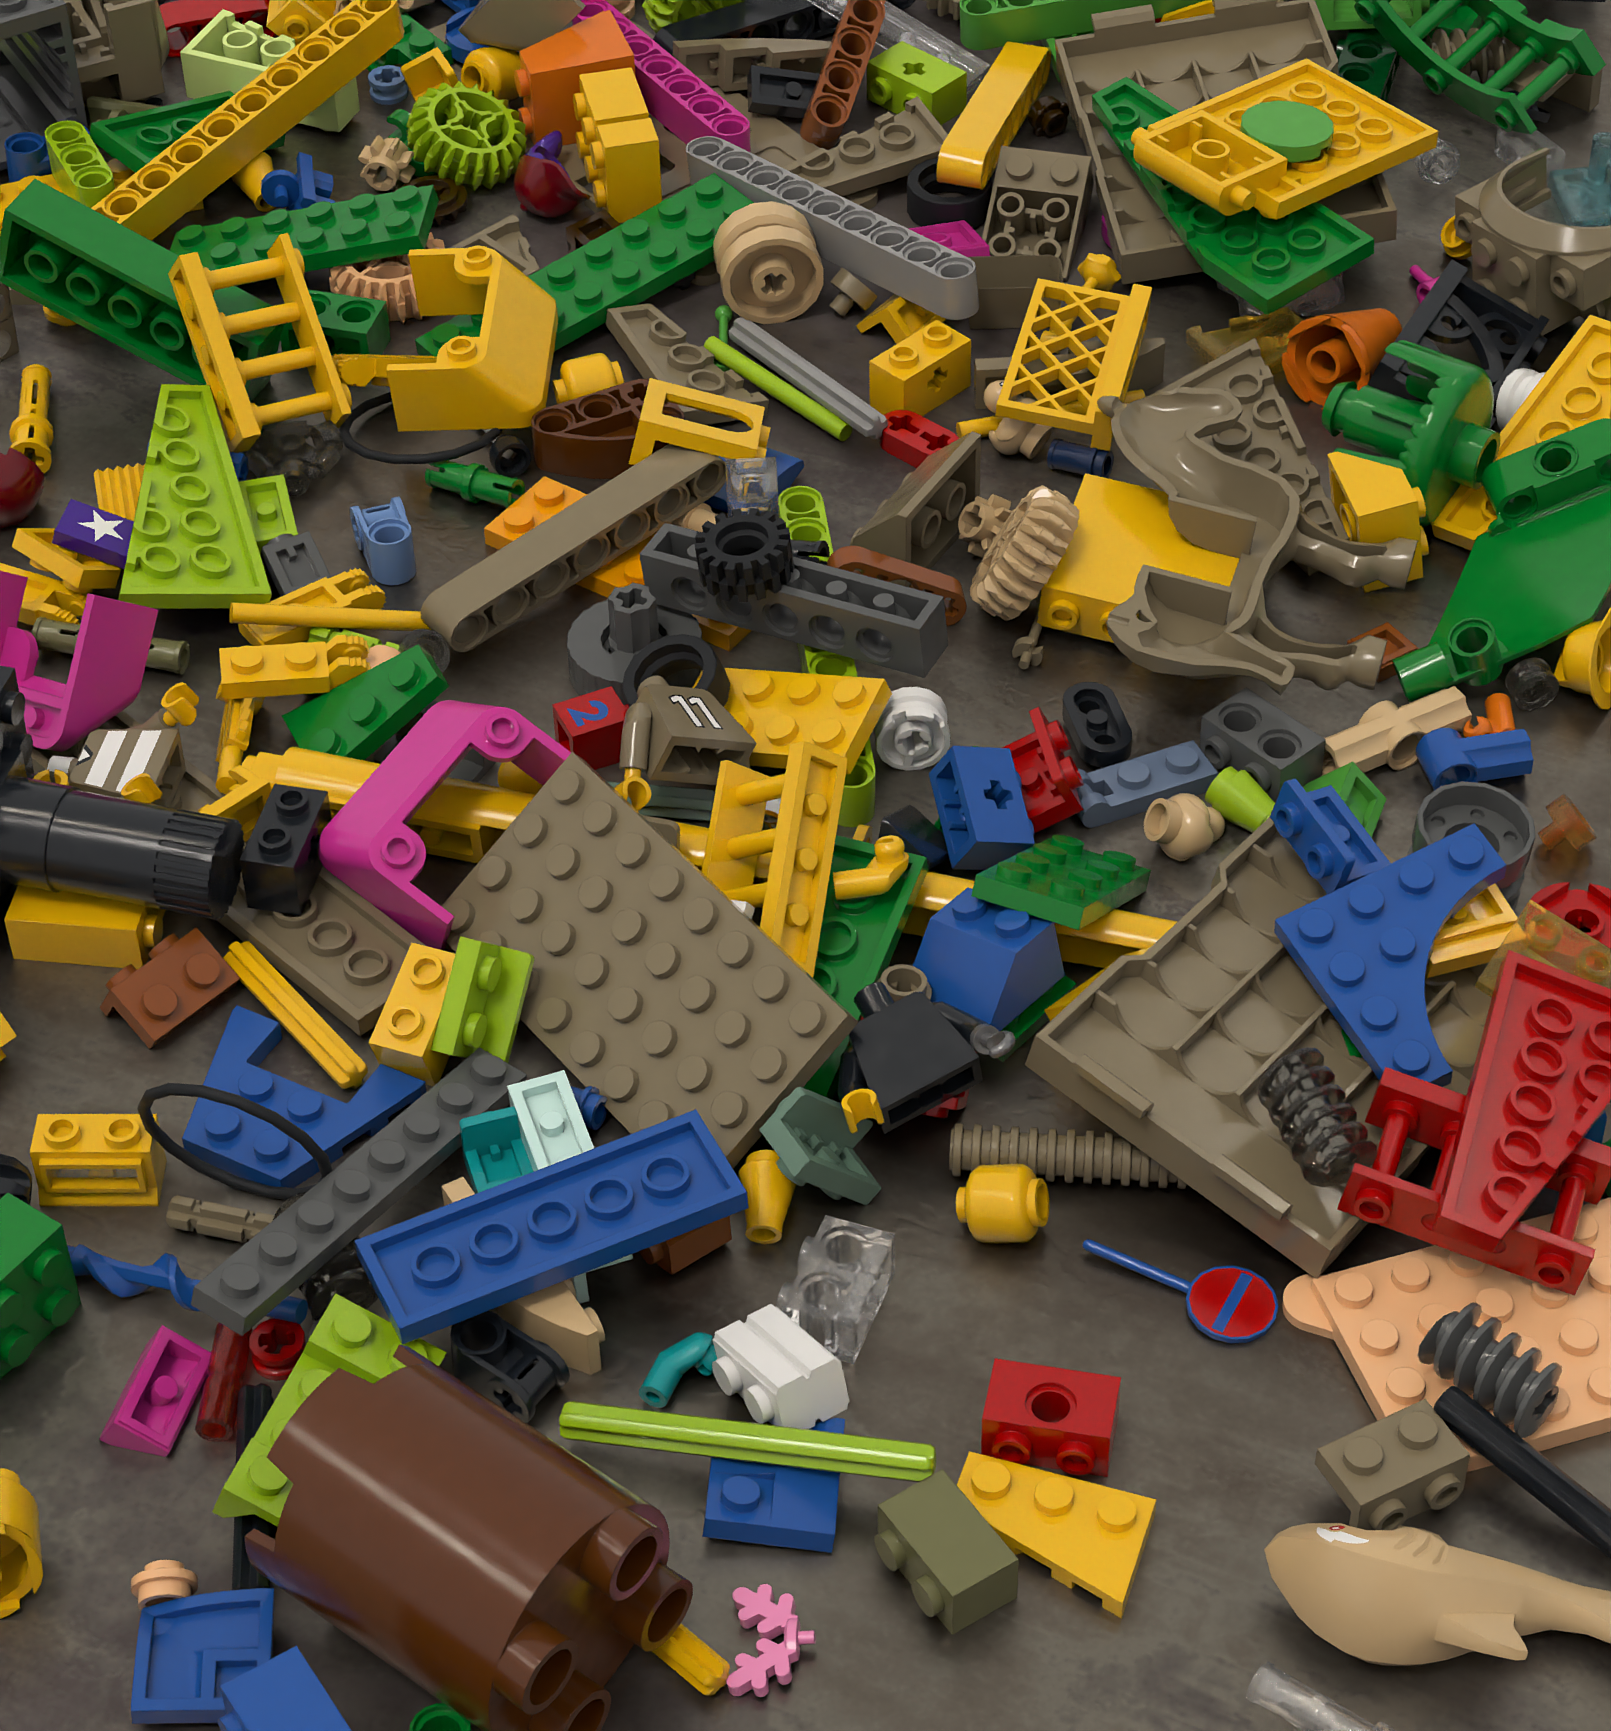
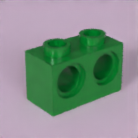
M309 290L331 355L383 354L391 340L386 301ZM291 322L285 323L280 339L282 352L300 348Z

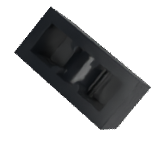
M274 784L239 859L248 908L302 915L323 867L319 859L318 847L323 829L332 820L328 791Z

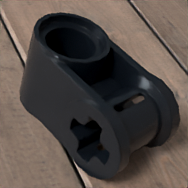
M486 1311L451 1326L450 1339L454 1376L525 1423H528L535 1416V1406L552 1389H560L569 1381V1369L554 1349L539 1340H534L503 1320L497 1313Z

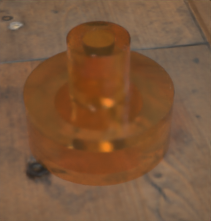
M1562 794L1546 806V810L1553 822L1539 831L1538 835L1549 850L1554 849L1567 839L1579 851L1597 838L1588 821L1566 794Z

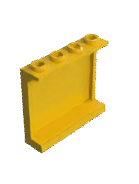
M1085 473L1073 504L1079 509L1078 527L1074 531V538L1059 561L1057 569L1053 571L1047 584L1041 589L1037 623L1043 627L1114 643L1108 634L1106 621L1108 620L1109 613L1116 606L1127 601L1134 594L1136 579L1143 564L1230 587L1239 558L1212 552L1197 546L1178 532L1169 516V495L1164 491Z

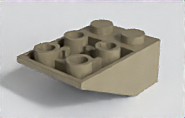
M1001 146L982 239L989 245L990 256H1056L1061 260L1063 281L1067 282L1086 224L1094 185L1091 156Z

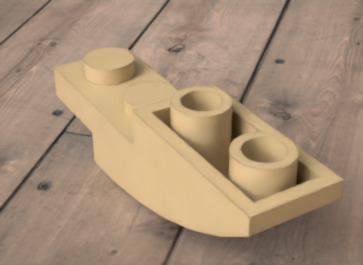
M464 1177L441 1186L444 1206L475 1194ZM571 1278L489 1310L497 1313L503 1320L534 1340H539L549 1345L561 1356L567 1367L589 1375L602 1370L599 1343L605 1341L603 1326L591 1307L585 1309L581 1307L576 1299V1291Z

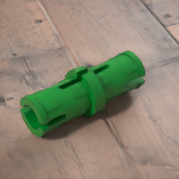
M446 460L429 463L430 466L439 468V472L427 468L425 471V481L428 486L459 493L463 499L473 503L484 500L508 508L517 500L511 498V494L521 497L525 493L523 480L489 472L485 465L472 463L467 466Z

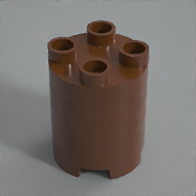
M399 1345L393 1355L394 1358L407 1367L388 1374L374 1384L341 1368L335 1370L300 1405L267 1455V1458L293 1483V1486L281 1513L276 1538L273 1539L255 1528L245 1535L246 1552L252 1566L261 1575L482 1731H600L607 1719L611 1706V1695L603 1687L614 1675L632 1646L636 1644L648 1652L662 1646L677 1630L691 1604L693 1596L692 1583L667 1566L670 1538L665 1516L659 1509L410 1347Z

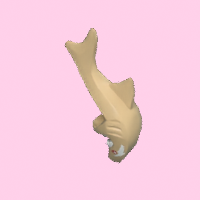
M1306 1523L1289 1527L1277 1533L1264 1549L1271 1577L1296 1615L1316 1635L1341 1651L1368 1663L1385 1666L1425 1665L1448 1660L1472 1651L1515 1661L1526 1660L1528 1650L1520 1636L1546 1630L1585 1634L1611 1644V1591L1581 1586L1512 1562L1450 1546L1439 1535L1425 1529L1399 1525L1394 1530H1364L1342 1523Z

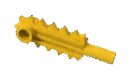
M221 681L216 693V699L225 702L215 759L216 762H219L216 788L219 792L228 794V788L236 783L238 784V781L234 780L228 771L237 765H241L243 752L246 751L249 745L253 715L259 712L265 697L223 698Z

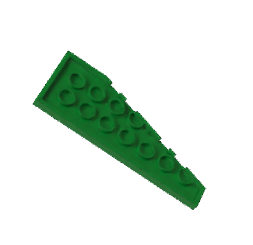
M1127 76L1092 95V110L1203 272L1264 314H1271L1374 254L1373 237L1319 202L1310 204L1277 220L1262 216L1255 207L1231 216L1221 214L1142 167L1134 159V145L1131 143L1133 132L1139 127L1147 130L1149 125L1180 112L1179 110Z

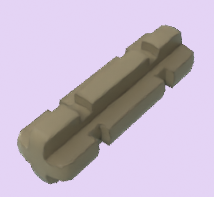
M177 1195L169 1203L166 1223L169 1227L190 1232L196 1230L197 1233L247 1243L278 1216L257 1212L255 1215L254 1211L208 1201L201 1203V1200Z

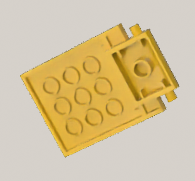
M1306 58L1148 126L1147 130L1139 127L1133 132L1131 143L1134 145V159L1139 165L1221 214L1231 216L1255 207L1262 216L1277 220L1436 148L1439 131ZM1291 101L1310 105L1326 113L1332 120L1334 127L1332 146L1328 151L1325 148L1322 149L1321 155L1311 161L1291 163L1288 162V158L1240 131L1241 117L1248 108L1263 102Z

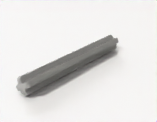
M743 317L734 320L733 327L728 331L730 340L865 437L878 439L882 436V430L888 426L886 416L752 321L745 320Z

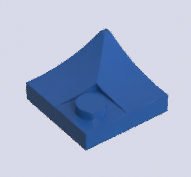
M833 1418L824 1422H816L815 1426L809 1430L844 1434L845 1419ZM711 1457L702 1537L832 1553L836 1530L840 1473Z
M274 1588L205 1593L143 1608L139 1623L131 1698L132 1724L218 1723V1719L226 1715L220 1685L273 1657Z

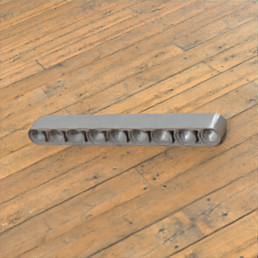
M715 136L696 138L687 144L686 155L691 185L715 173L754 203L773 201L790 205L807 219L813 231L816 249L820 257L940 317L949 320H961L971 317L978 312L979 297L976 265L970 258L726 140Z

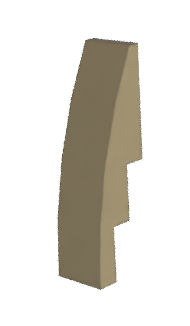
M775 38L673 41V57L708 86L718 85L724 92L748 90L747 74L751 65L820 74L831 41Z

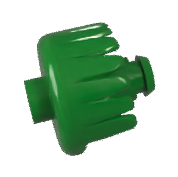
M1400 340L1389 344L1384 351L1406 360L1409 370L1428 378L1409 375L1405 383L1409 394L1425 402L1407 400L1368 385L1357 390L1356 382H1341L1333 387L1326 399L1322 412V425L1333 437L1342 432L1345 442L1382 456L1364 454L1344 448H1336L1334 452L1338 451L1402 469L1411 488L1419 487L1422 492L1426 516L1419 518V522L1422 527H1428L1439 516L1444 506L1461 484L1475 490L1479 489L1482 486L1480 481L1484 469L1496 461L1500 447V434L1490 429L1494 407V392L1490 377L1479 366L1407 340Z

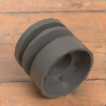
M1461 781L1440 786L1424 798L1417 812L1412 833V845L1407 856L1475 823L1506 864L1505 878L1496 882V885L1512 910H1514L1524 881V871L1529 862L1535 841V827L1532 816L1525 805L1510 793L1486 783Z

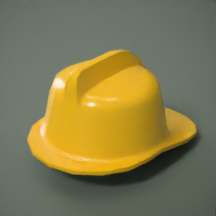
M1611 607L1603 620L1591 622L1568 634L1553 675L1558 685L1571 688L1575 692L1591 695L1598 708L1606 710L1611 708Z

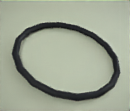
M390 392L362 402L351 410L352 413L339 428V434L346 448L366 459L390 464H429L457 459L484 448L502 432V429L493 428L481 438L455 449L427 454H391L368 449L354 441L349 430L353 421L368 410L392 402Z
M167 1083L146 1090L138 1104L137 1110L145 1130L168 1153L195 1171L229 1187L266 1198L298 1200L315 1185L303 1188L269 1186L237 1177L202 1161L175 1143L156 1124L150 1109L154 1100L170 1095L200 1097L238 1108L272 1124L300 1143L318 1163L322 1176L318 1182L333 1171L328 1155L305 1131L277 1112L240 1095L204 1085Z

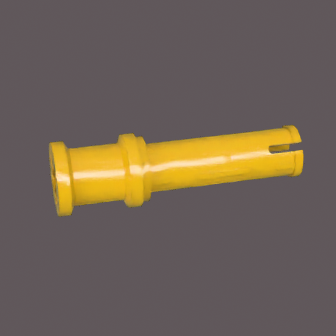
M32 364L25 367L21 374L22 385L19 415L10 427L9 435L12 442L10 447L21 452L26 457H28V453H33L32 461L45 474L50 469L52 463V454L49 447L52 445L54 438L53 426L48 421L52 373L43 365ZM30 432H34L33 438H29Z

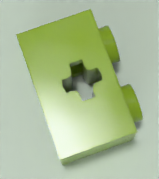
M900 41L868 61L867 100L899 114L905 110L906 102L918 96L940 125L962 113L966 107L967 72L904 41Z

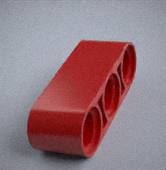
M179 0L159 6L166 32L172 28L180 27L175 32H167L169 42L168 56L181 57L180 52L222 9L234 13L236 22L245 25L246 22L253 21L263 26L264 34L271 37L276 36L273 31L266 27L269 0ZM256 13H263L259 17L250 18Z

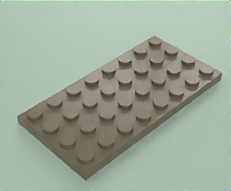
M571 752L442 905L444 909L455 916L449 938L446 940L455 952L460 936L530 953L534 956L535 960L520 1019L585 1087H596L599 1089L600 1095L607 1097L604 1106L631 1134L696 1109L732 1168L738 1164L762 1136L759 1129L776 1111L779 1103L797 1087H804L858 1024V1021L586 761Z

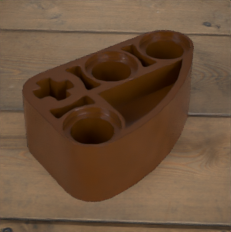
M649 379L631 380L536 412L531 420L536 466L550 473L589 479H613L634 466L629 464ZM664 402L662 414L685 420L683 411L677 404ZM655 440L652 454L669 443Z

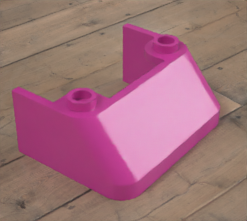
M0 571V666L15 668L19 692L23 693L25 697L24 720L27 734L32 736L33 746L57 752L66 751L130 706L138 696L158 609L88 593L67 684L34 675L35 666L39 658L36 639L31 632L16 628L28 577Z
M445 700L434 704L327 824L320 836L318 855L322 865L428 947L439 950L446 948V940L449 938L455 916L411 884L423 869L426 859V848L420 836L406 826V824L472 748L493 762L505 763L511 761L542 786L571 754L570 751L517 711L507 707L455 700Z

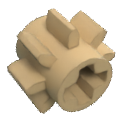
M377 135L371 146L365 145L358 157L360 162L366 164L360 176L365 178L367 183L375 188L376 191H388L391 189L395 192L403 183L410 182L416 171L413 166L409 165L414 152L409 151L408 147L397 137L383 139L380 135Z
M992 494L988 500L977 496L975 501L970 502L964 507L959 517L958 528L960 532L959 539L969 543L967 552L982 558L984 557V553L991 545L992 539L997 535L1002 523H1005L1012 512L1009 510L1011 501Z

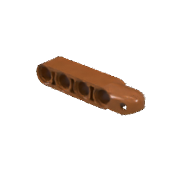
M847 0L800 127V135L807 142L826 150L833 148L837 143L849 118L885 17L884 4L886 0Z

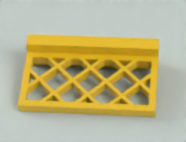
M1038 278L996 404L995 416L1092 435L1090 448L1110 451L1114 439L1111 428L1112 418L1102 413L1098 408L1097 401L1102 396H1117L1120 401L1125 402L1148 323L1152 287L1133 284L1131 294L1127 296ZM1046 297L1062 300L1067 306L1051 311L1043 302V299ZM1102 308L1117 311V314L1099 321L1091 311ZM1078 316L1087 325L1070 331L1062 322ZM1050 327L1058 336L1041 342L1034 333ZM1097 336L1105 346L1089 352L1081 342ZM1068 347L1077 356L1060 363L1052 353ZM1040 359L1048 367L1045 370L1031 374L1023 364ZM1088 368L1096 377L1079 384L1071 374ZM1059 379L1067 388L1050 395L1042 385ZM1030 391L1038 400L1026 404L1011 401V397ZM1078 400L1087 410L1086 415L1066 412L1061 406Z

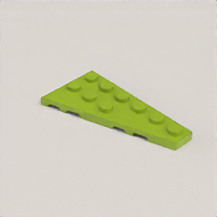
M161 384L118 600L154 609L230 608L231 602L269 603L272 595L210 385Z

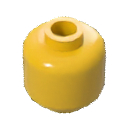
M492 46L473 50L465 59L461 70V82L467 88H472L477 83L479 90L486 93L494 90V97L498 100L508 99L509 101L516 99L519 95L516 89L514 71L521 69L520 55L514 50Z
M603 353L591 354L563 362L560 368L561 379L552 381L557 404L624 383L618 361L610 362L609 358Z
M1024 1164L980 1165L970 1173L966 1187H959L957 1190L956 1213L960 1223H967L973 1238L981 1243L1028 1242L1036 1235L1038 1227H1044L1048 1221L1049 1193L1047 1184L1044 1179L1037 1178L1033 1170Z

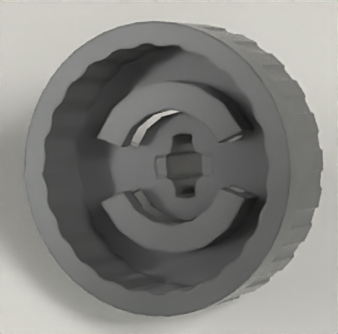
M631 583L625 587H615L607 600L592 605L591 608L583 611L574 620L571 629L568 631V664L570 681L573 688L581 696L612 686L623 705L627 704L622 691L624 672L633 657L648 644L665 636L687 634L702 639L699 622L691 613L656 604V598L651 595L648 586ZM681 670L668 676L665 680L669 686L692 688L702 670Z

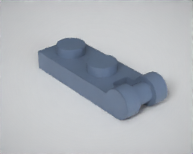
M1194 740L1086 773L1083 769H1078L1084 785L1076 790L1083 811L1076 813V815L1086 827H1098L1145 812L1150 804L1158 798L1169 799L1179 793H1190L1195 796L1205 793L1218 775V772Z

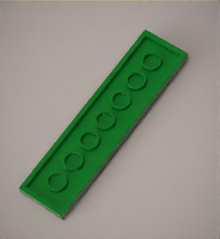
M713 173L528 276L556 301L558 326L554 351L604 324L607 318V309L637 305L715 261L713 241L720 225L734 211L754 202ZM483 314L458 315L415 339L418 355L437 356L439 349L450 339L457 336L479 337Z

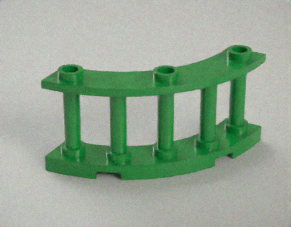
M1355 0L1354 8L1359 17L1366 23L1373 24L1398 54L1422 76L1425 85L1433 93L1438 95L1441 93L1445 94L1466 110L1497 125L1505 132L1515 131L1532 134L1537 127L1526 111L1566 74L1576 73L1595 76L1606 65L1584 29L1564 26L1547 18L1539 24L1526 17L1528 14L1527 7L1517 0H1439L1410 28L1389 4L1391 0ZM1468 5L1484 20L1485 24L1444 60L1422 40L1457 7ZM1504 36L1521 48L1484 84L1460 71L1496 37L1502 38ZM1542 60L1550 64L1517 96L1515 93L1502 91L1533 62L1539 63Z

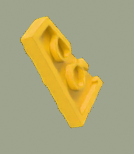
M969 1451L957 1486L1015 1555L1025 1553L1052 1569L1051 1577L1072 1589L1077 1584L1101 1598L1102 1608L1122 1619L1155 1517L1156 1499Z

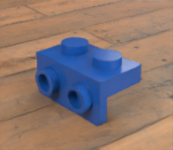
M1291 779L1283 783L1270 818L1274 822L1279 834L1287 839L1304 862L1308 873L1319 882L1327 894L1391 864L1331 785L1306 792L1297 779Z

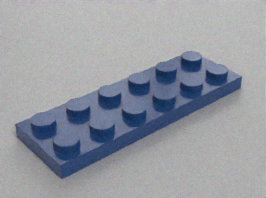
M695 1109L354 1241L357 1256L401 1343L405 1344L748 1208V1196L743 1184Z

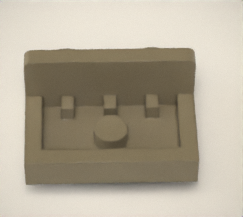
M1424 1399L1317 1448L1315 1465L1351 1511L1349 1526L1364 1530H1394L1399 1525H1403L1407 1519L1430 1508L1439 1510L1453 1503L1464 1489L1470 1454L1428 1401Z

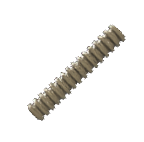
M956 1123L954 1129H951L949 1170H952L953 1176L960 1177L962 1171L972 1172L980 1165L1024 1164L1030 1167L1035 1175H1045L1047 1182H1054L1055 1176L1065 1177V1183H1073L1074 1177L1083 1178L1084 1184H1091L1092 1178L1102 1179L1103 1185H1110L1111 1179L1121 1180V1186H1129L1130 1180L1140 1181V1187H1148L1149 1182H1158L1159 1188H1167L1168 1183H1177L1178 1189L1185 1190L1187 1185L1124 1137L1113 1138V1132L1105 1131L1104 1137H1095L1093 1130H1087L1085 1136H1076L1075 1129H1068L1067 1135L1057 1134L1056 1128H1049L1048 1134H1041L1038 1127H1030L1029 1133L1020 1132L1019 1126H1012L1011 1131L1006 1132L1001 1131L1000 1125H993L992 1131L983 1130L982 1124H974L973 1130L964 1129L963 1123Z

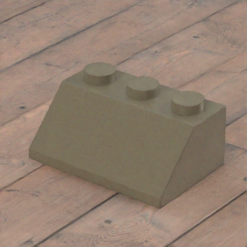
M972 431L929 455L914 472H909L899 489L889 499L881 502L876 514L867 524L855 531L850 546H860L931 569L959 538L958 521L964 507L970 502L975 501V497H980L981 434ZM906 580L891 581V583L909 587L911 584Z

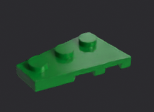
M417 644L333 688L330 692L324 693L282 715V718L299 748L365 760L449 687V684L432 656Z

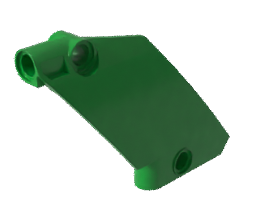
M1603 418L1498 459L1484 469L1480 482L1497 515V519L1490 523L1487 533L1477 536L1456 588L1428 646L1392 659L1397 678L1409 703L1462 682L1471 686L1487 685L1496 680L1502 673L1504 663L1542 648L1570 634L1574 630L1593 622L1611 590V419Z

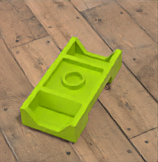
M335 1293L291 1374L225 1483L212 1512L222 1518L255 1514L278 1526L284 1504L293 1483L267 1458V1455L290 1418L307 1397L338 1368L374 1384L388 1374L407 1367L393 1357L399 1345L410 1347L439 1367L447 1352L421 1338L402 1344L391 1322Z

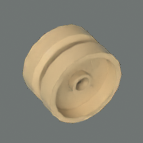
M773 201L749 204L734 211L720 225L713 241L714 260L717 272L720 275L723 296L732 311L745 320L756 323H782L803 314L817 300L824 285L823 265L816 249L813 231L803 214L790 205Z

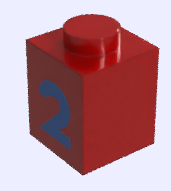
M612 686L552 704L555 741L568 751L578 755L594 770L620 762L624 717L629 706L628 704L623 705Z

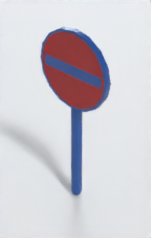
M1087 1239L1082 1244L1084 1250L1186 1293L1185 1303L1188 1317L1198 1330L1212 1339L1231 1344L1251 1342L1264 1336L1275 1323L1279 1307L1275 1291L1263 1277L1252 1270L1233 1265L1215 1266L1201 1272L1192 1282H1189L1093 1240Z

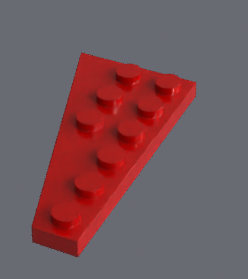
M1507 951L1498 971L1433 1231L1493 1253L1611 1104V989L1516 952Z

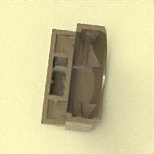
M63 0L67 6L84 107L87 106V99L92 96L103 98L119 96L123 101L142 102L151 96L165 93L161 70L169 54V42L158 0Z
M1539 148L1508 165L1491 178L1456 195L1454 221L1456 236L1472 245L1473 281L1539 319L1541 314L1550 319L1541 333L1542 336L1578 316L1586 320L1589 315L1611 321V225L1600 227L1569 226L1545 221L1525 213V211L1551 198V190L1547 188V155L1550 153L1548 148Z

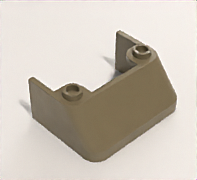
M480 0L458 31L471 43L521 51L560 32L586 5L581 0Z

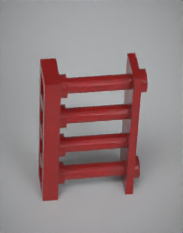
M1385 1067L1365 1118L1366 1123L1383 1129L1372 1167L1369 1168L1358 1163L1354 1164L1337 1210L1359 1217L1366 1222L1384 1226L1530 1279L1545 1287L1554 1288L1575 1296L1594 1258L1596 1249L1574 1242V1237L1583 1201L1598 1205L1611 1179V1147L1583 1138L1545 1186L1560 1192L1550 1232L1517 1221L1494 1252L1489 1253L1432 1230L1466 1095ZM1406 1138L1442 1150L1431 1189L1395 1177Z

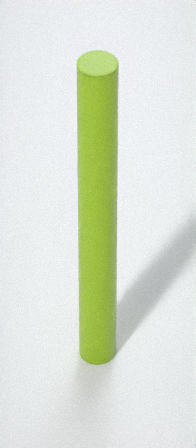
M711 336L706 340L704 347L714 354V359L838 440L845 441L850 437L853 427L828 409L717 337Z

